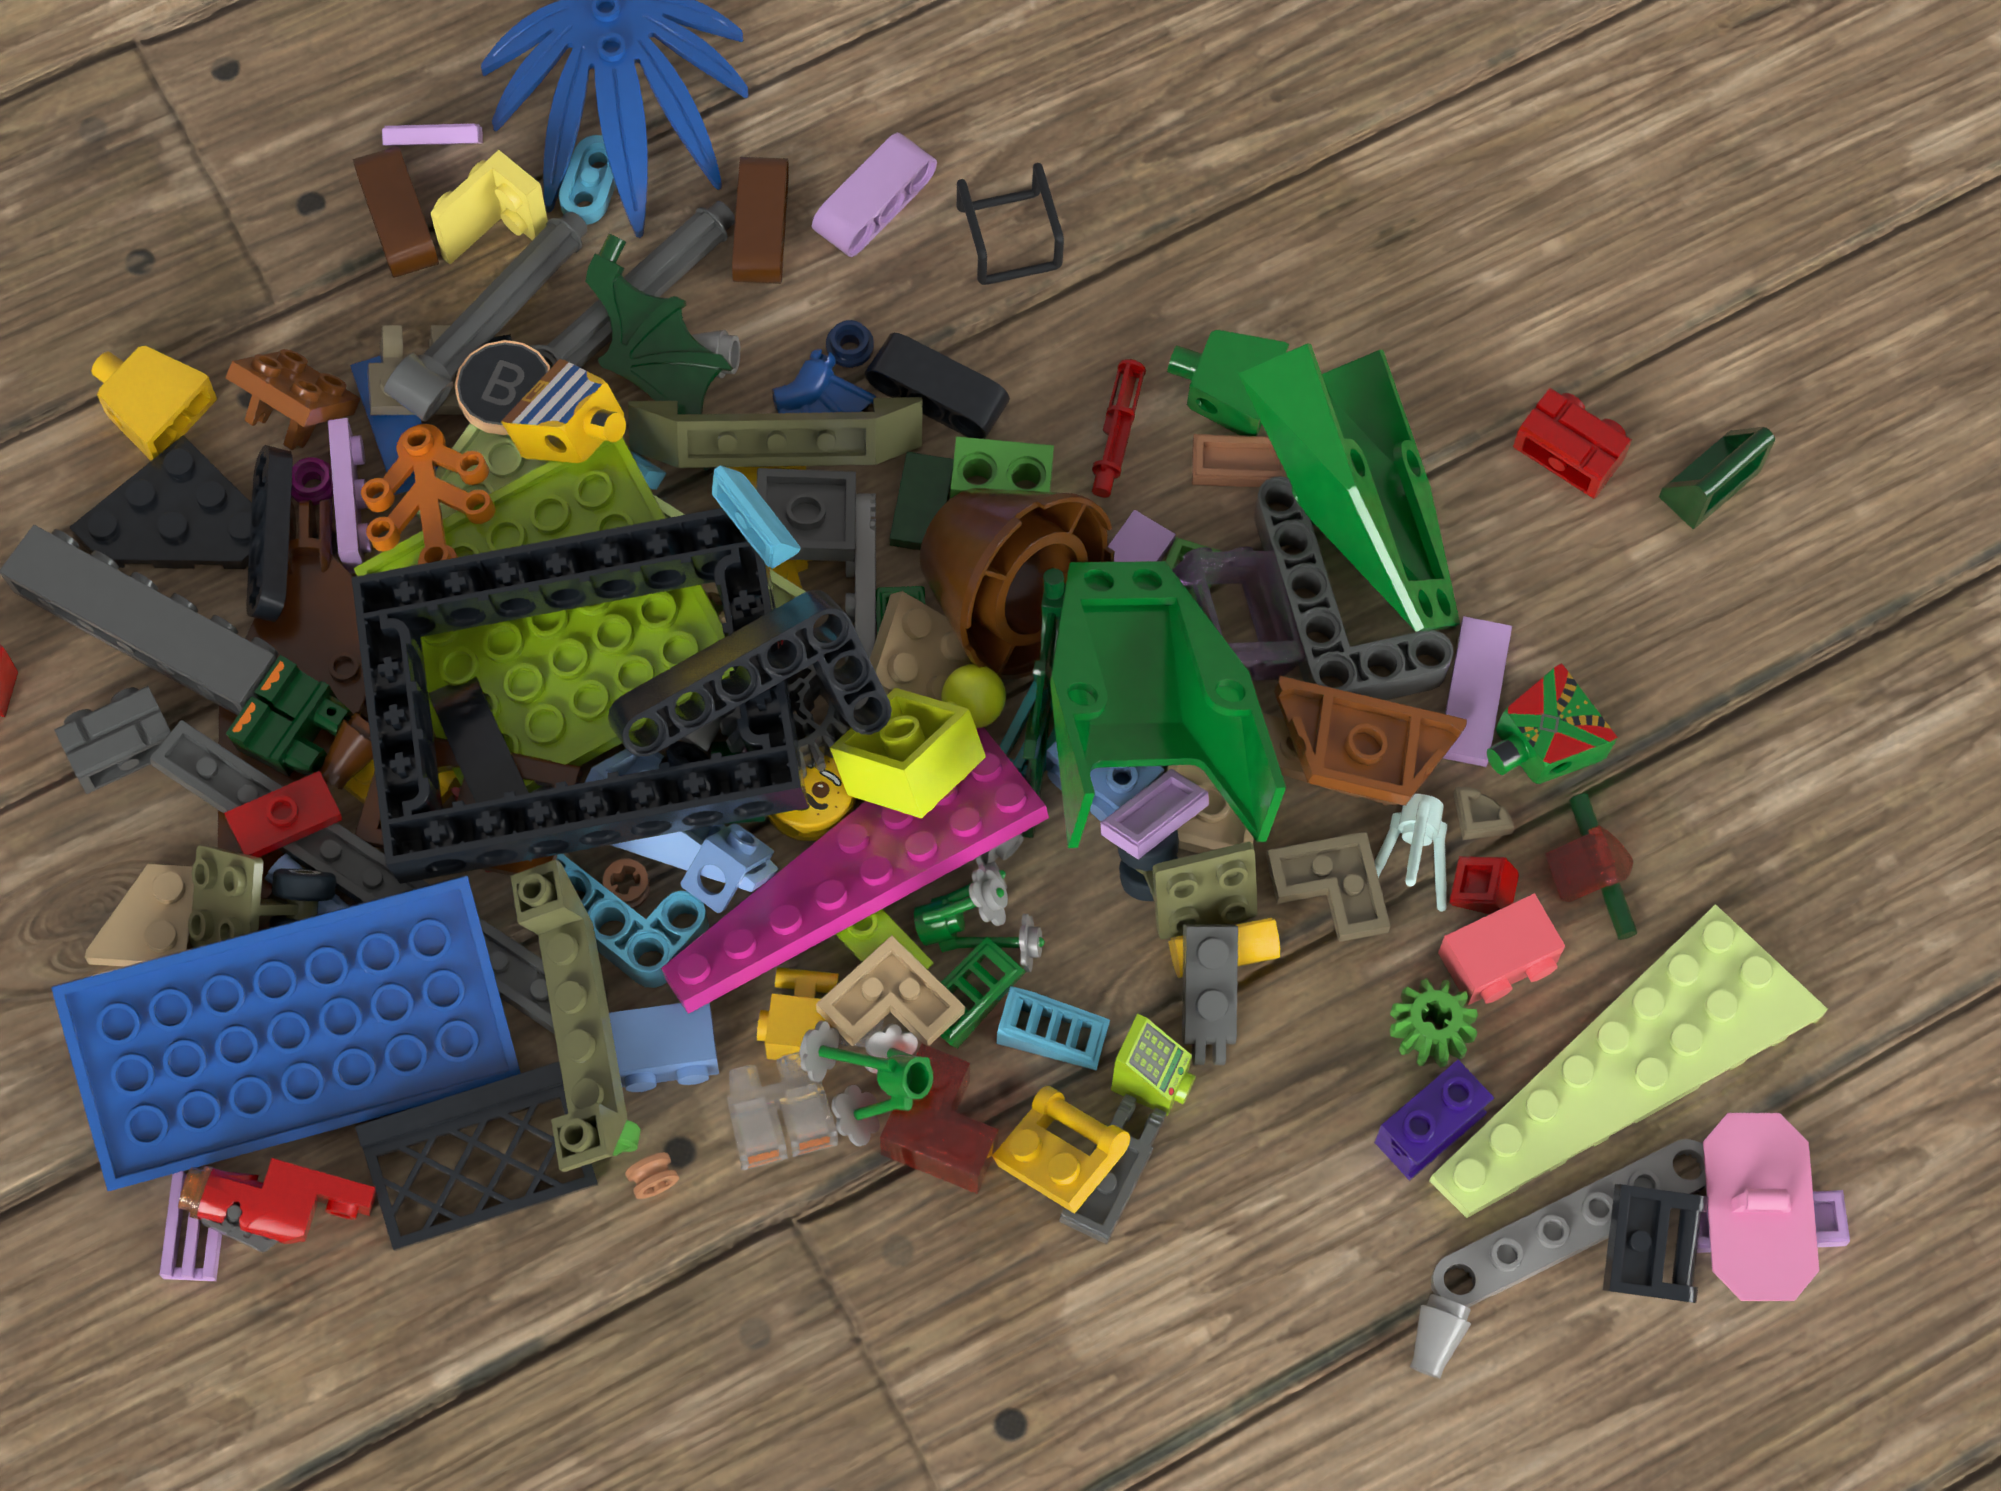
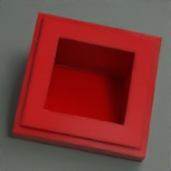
M1459 856L1449 903L1452 906L1486 914H1492L1514 902L1519 878L1518 870L1506 857Z

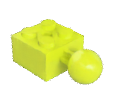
M968 664L954 670L944 682L941 693L942 701L894 688L887 695L892 711L891 717L884 728L871 735L860 734L850 728L830 747L847 795L918 818H923L941 799L986 758L977 728L993 723L1002 713L1006 701V691L1001 678L986 666L979 668L974 664Z

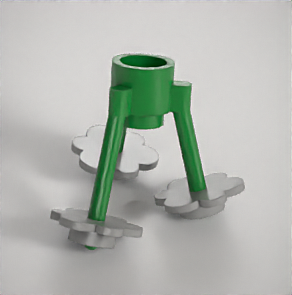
M980 855L975 858L979 869L973 871L972 883L949 894L932 898L931 903L914 908V923L923 945L928 946L938 943L942 953L959 948H976L986 937L957 936V932L965 930L963 912L979 907V914L983 921H991L996 926L1005 923L1006 914L1004 907L1008 903L1006 891L1008 887L1004 880L1006 872L1000 870L995 861L986 864ZM1029 914L1022 915L1019 937H989L1000 948H1020L1021 965L1026 972L1032 971L1033 958L1041 957L1042 946L1045 944L1041 928L1034 927L1033 917L1029 916Z
M821 1020L816 1024L815 1029H809L805 1033L800 1046L801 1068L804 1071H808L809 1079L815 1082L822 1081L827 1069H832L836 1060L865 1066L869 1072L876 1073L880 1088L887 1095L891 1096V1099L877 1102L873 1094L869 1092L861 1093L858 1086L851 1085L845 1089L844 1093L838 1094L833 1098L832 1111L836 1116L837 1131L843 1136L848 1135L850 1141L855 1146L866 1145L870 1140L871 1134L876 1133L880 1128L876 1115L893 1110L909 1111L912 1108L913 1099H922L928 1094L933 1083V1070L930 1065V1059L928 1057L912 1055L917 1049V1038L911 1032L902 1031L900 1026L896 1024H888L883 1032L874 1031L870 1033L865 1042V1048L869 1054L867 1055L839 1049L840 1035L838 1030L830 1027L828 1022Z

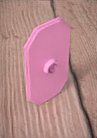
M1727 1113L1703 1141L1707 1197H1709L1708 1221L1712 1272L1741 1301H1795L1819 1272L1809 1142L1780 1113Z

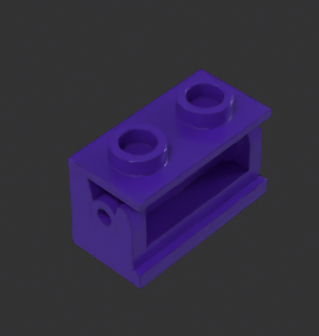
M1458 1059L1381 1125L1374 1143L1411 1181L1486 1116L1487 1112L1484 1110V1107L1494 1097Z

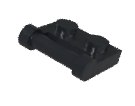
M1615 1184L1603 1290L1697 1303L1698 1287H1693L1701 1212L1707 1213L1709 1197ZM1675 1208L1680 1209L1672 1283H1664L1662 1280L1670 1210Z

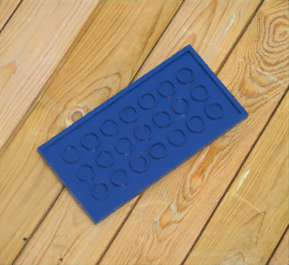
M468 875L51 987L107 1191L411 1109L521 1074Z

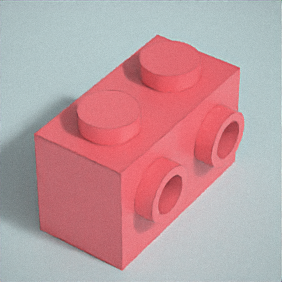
M1534 893L1445 935L1438 954L1459 991H1467L1469 996L1466 1002L1467 1005L1483 999L1488 1004L1507 995L1513 989L1512 984L1526 977L1529 978L1530 982H1535L1554 972L1558 967L1556 963L1565 948V944Z

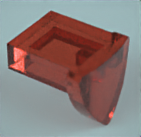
M1600 825L1589 829V834L1545 853L1560 899L1566 902H1572L1603 887L1612 886L1626 880L1633 867V859L1625 847L1615 836Z

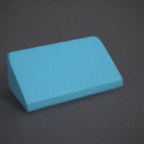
M721 465L715 468L712 485L713 497L764 560L768 568L773 569L799 553L801 549L799 544L747 477L739 471Z

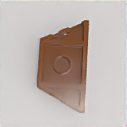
M1279 676L1274 688V693L1307 783L1405 806L1457 741L1467 725V719Z

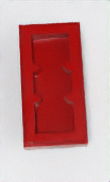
M320 771L224 813L242 853L258 858L342 821L341 813Z

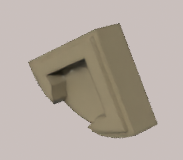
M1455 787L1453 795L1462 840L1513 833L1515 827L1512 818L1503 806L1501 807L1494 800L1481 794V791L1475 788Z

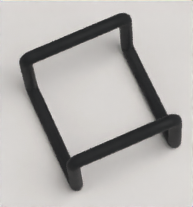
M1041 163L1033 165L1032 189L972 201L966 181L964 179L957 181L956 207L958 211L966 213L978 255L977 280L980 284L989 285L1057 270L1062 266L1064 236ZM1041 192L1055 240L1053 261L987 275V252L975 210L1035 198Z

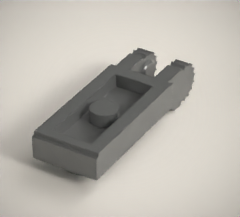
M1126 1094L1110 1125H1116L1124 1130L1127 1122L1131 1120L1135 1112L1137 1099ZM1158 1108L1154 1109V1112L1146 1120L1140 1139L1137 1140L1130 1136L1129 1146L1123 1156L1075 1214L1064 1208L1059 1222L1102 1243L1108 1244L1152 1154V1145L1164 1122L1166 1112Z

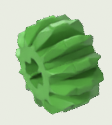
M1427 978L1421 980L1419 992L1413 988L1406 987L1402 990L1400 996L1403 1003H1394L1390 1015L1397 1021L1391 1025L1390 1035L1395 1038H1404L1399 1047L1401 1055L1409 1054L1414 1049L1419 1052L1416 1058V1063L1419 1066L1425 1065L1429 1055L1434 1057L1436 1064L1440 1068L1447 1065L1449 1054L1457 1059H1462L1467 1052L1465 1043H1473L1477 1036V1030L1470 1025L1478 1017L1477 1009L1463 1007L1469 997L1467 991L1458 992L1454 996L1449 994L1451 983L1448 979L1442 981L1439 990H1434L1432 983ZM1432 1016L1435 1024H1443L1441 1030H1435L1432 1022H1424L1426 1017Z

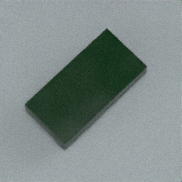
M913 452L906 453L889 538L890 546L921 550L922 541L929 524L942 506L948 502L954 459Z

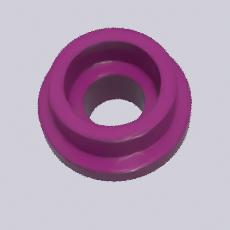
M314 457L301 459L292 467L291 496L297 502L312 500L313 505H319L321 499H330L332 497L333 481L330 464ZM312 479L321 481L316 487L305 488V484Z

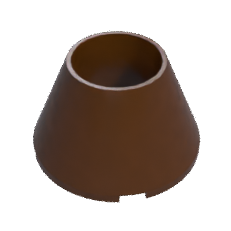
M972 488L955 495L945 503L932 519L924 535L920 550V566L928 585L970 661L979 668L985 666L990 668L1003 680H1014L1032 675L1035 660H1040L1041 605L1044 594L1043 575L1045 571L1051 568L1061 570L1064 574L1065 583L1069 562H1114L1115 551L1108 547L1107 530H1111L1112 525L1107 514L1100 506L1090 499L1074 493Z

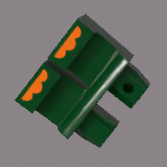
M280 655L255 690L260 700L251 696L226 732V735L238 751L288 777L293 770L309 776L318 771L327 756L325 749L312 743L321 729L336 736L343 719L349 720L353 714L350 709L337 699L329 684L323 681L318 682L302 672L297 664Z

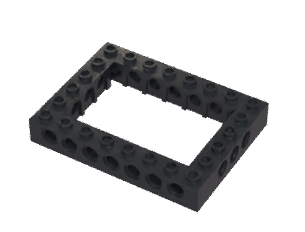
M723 508L351 577L386 866L400 884L809 808L788 679L739 706L741 718L737 719V723L747 750L745 753L724 757L721 752L711 754V759L676 766H671L669 762L660 763V769L623 776H620L617 771L607 773L608 778L569 786L564 781L556 783V788L521 795H517L515 791L504 793L505 798L465 805L462 800L452 802L453 807L443 809L421 637L715 582L722 601L726 623H722L723 634L726 637L776 609L770 569ZM781 640L771 645L768 654L777 651L781 647ZM734 666V670L729 671L730 677L735 674L738 666Z

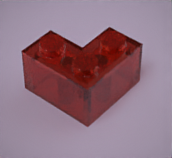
M921 1044L916 1056L928 1057L930 1059V1065L933 1070L932 1087L922 1099H913V1105L909 1111H891L880 1136L881 1155L978 1194L992 1162V1155L998 1148L999 1130L956 1113L970 1082V1063Z

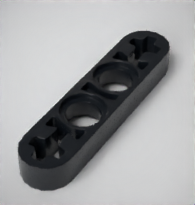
M264 445L258 454L253 474L246 612L249 617L275 622L281 615L287 590L293 455L291 451Z

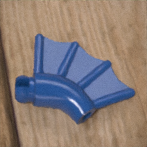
M816 349L811 352L810 360L804 362L793 382L772 389L773 402L778 413L862 412L870 404H873V398H876V396L834 375L832 368L836 364L835 357L830 352L828 356L822 354V349Z

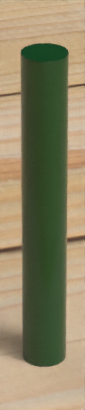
M1587 793L1573 796L1569 799V803L1616 935L1619 940L1633 937L1638 932Z

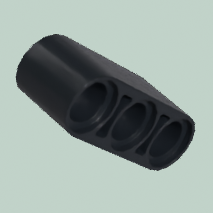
M891 333L864 374L870 385L890 398L922 397L923 415L968 438L985 439L1010 401L1007 391L997 382L900 333Z

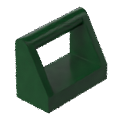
M1766 427L1727 432L1664 486L1659 498L1694 530L1761 472L1775 442L1773 433Z

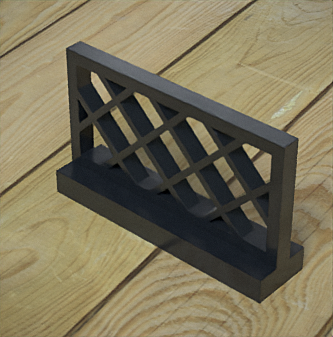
M559 1061L355 1126L394 1251L598 1185L592 1163L581 1166L584 1177L564 1184L545 1175L556 1153L555 1140L553 1136L529 1125L539 1105L558 1099L561 1100L564 1113L568 1114ZM529 1109L523 1121L511 1115ZM502 1118L519 1127L505 1154L478 1141L489 1121ZM477 1126L472 1137L460 1132L461 1130ZM525 1131L552 1144L538 1171L511 1158ZM449 1134L468 1143L454 1171L428 1158L437 1138ZM427 1142L421 1154L409 1148ZM475 1147L501 1160L488 1187L461 1175ZM401 1151L417 1159L405 1184L401 1187L383 1177L378 1157ZM424 1163L450 1176L436 1204L409 1191ZM508 1164L535 1177L524 1197L510 1200L494 1191ZM457 1180L484 1193L474 1213L462 1217L443 1208ZM540 1181L553 1186L535 1193ZM387 1187L399 1193L393 1206ZM406 1197L432 1209L422 1230L401 1236L395 1216ZM490 1197L502 1203L484 1209ZM439 1213L451 1219L450 1221L433 1226Z

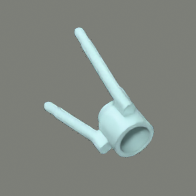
M1415 794L1406 806H1402L1401 812L1392 814L1390 829L1374 863L1379 878L1399 834L1402 833V839L1411 844L1405 882L1409 887L1414 886L1419 870L1422 847L1430 845L1433 840L1437 909L1442 912L1447 909L1445 837L1448 825L1441 821L1444 806L1435 797Z

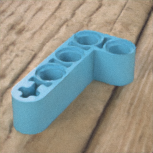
M564 854L557 855L556 860L561 862L575 890L585 893L581 902L593 923L598 952L644 987L655 988L664 985L667 981L661 968L709 929L704 903L688 891L671 893L645 919ZM684 913L697 917L695 923L688 928H677L671 924L674 918ZM613 920L624 924L622 930L615 935L607 936L599 933L600 928L606 922ZM657 951L664 955L662 960L654 966L647 967L638 964L640 956L646 952Z

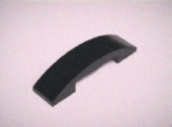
M477 676L467 683L456 686L446 685L429 692L438 719L475 802L505 798L504 793L515 791L517 795L530 793Z

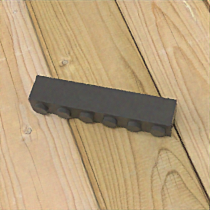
M33 525L1 567V576L15 594L236 715H239L251 696L260 700L255 690L279 655L274 647L258 637H253L250 642L237 635L239 633L238 630L225 619L213 615L209 620L198 614L197 607L183 596L173 593L169 598L158 592V587L144 575L133 572L131 576H128L119 571V566L105 554L94 550L90 555L78 549L80 547L79 544L72 537L58 529H54L52 533H49Z

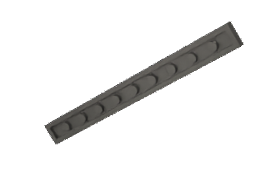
M183 720L176 725L149 758L153 767L222 813L282 788L281 785ZM338 823L278 849L282 853L288 854L294 861L306 869L333 873L336 876L335 888L359 904L430 885L424 880L400 884L386 866L385 854ZM479 917L501 999L555 1034L542 959Z

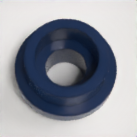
M842 321L832 328L827 335V354L829 352L832 353L836 364L847 368L858 367L866 363L873 354V336L864 325L857 321ZM846 343H855L858 348L846 350L842 346Z

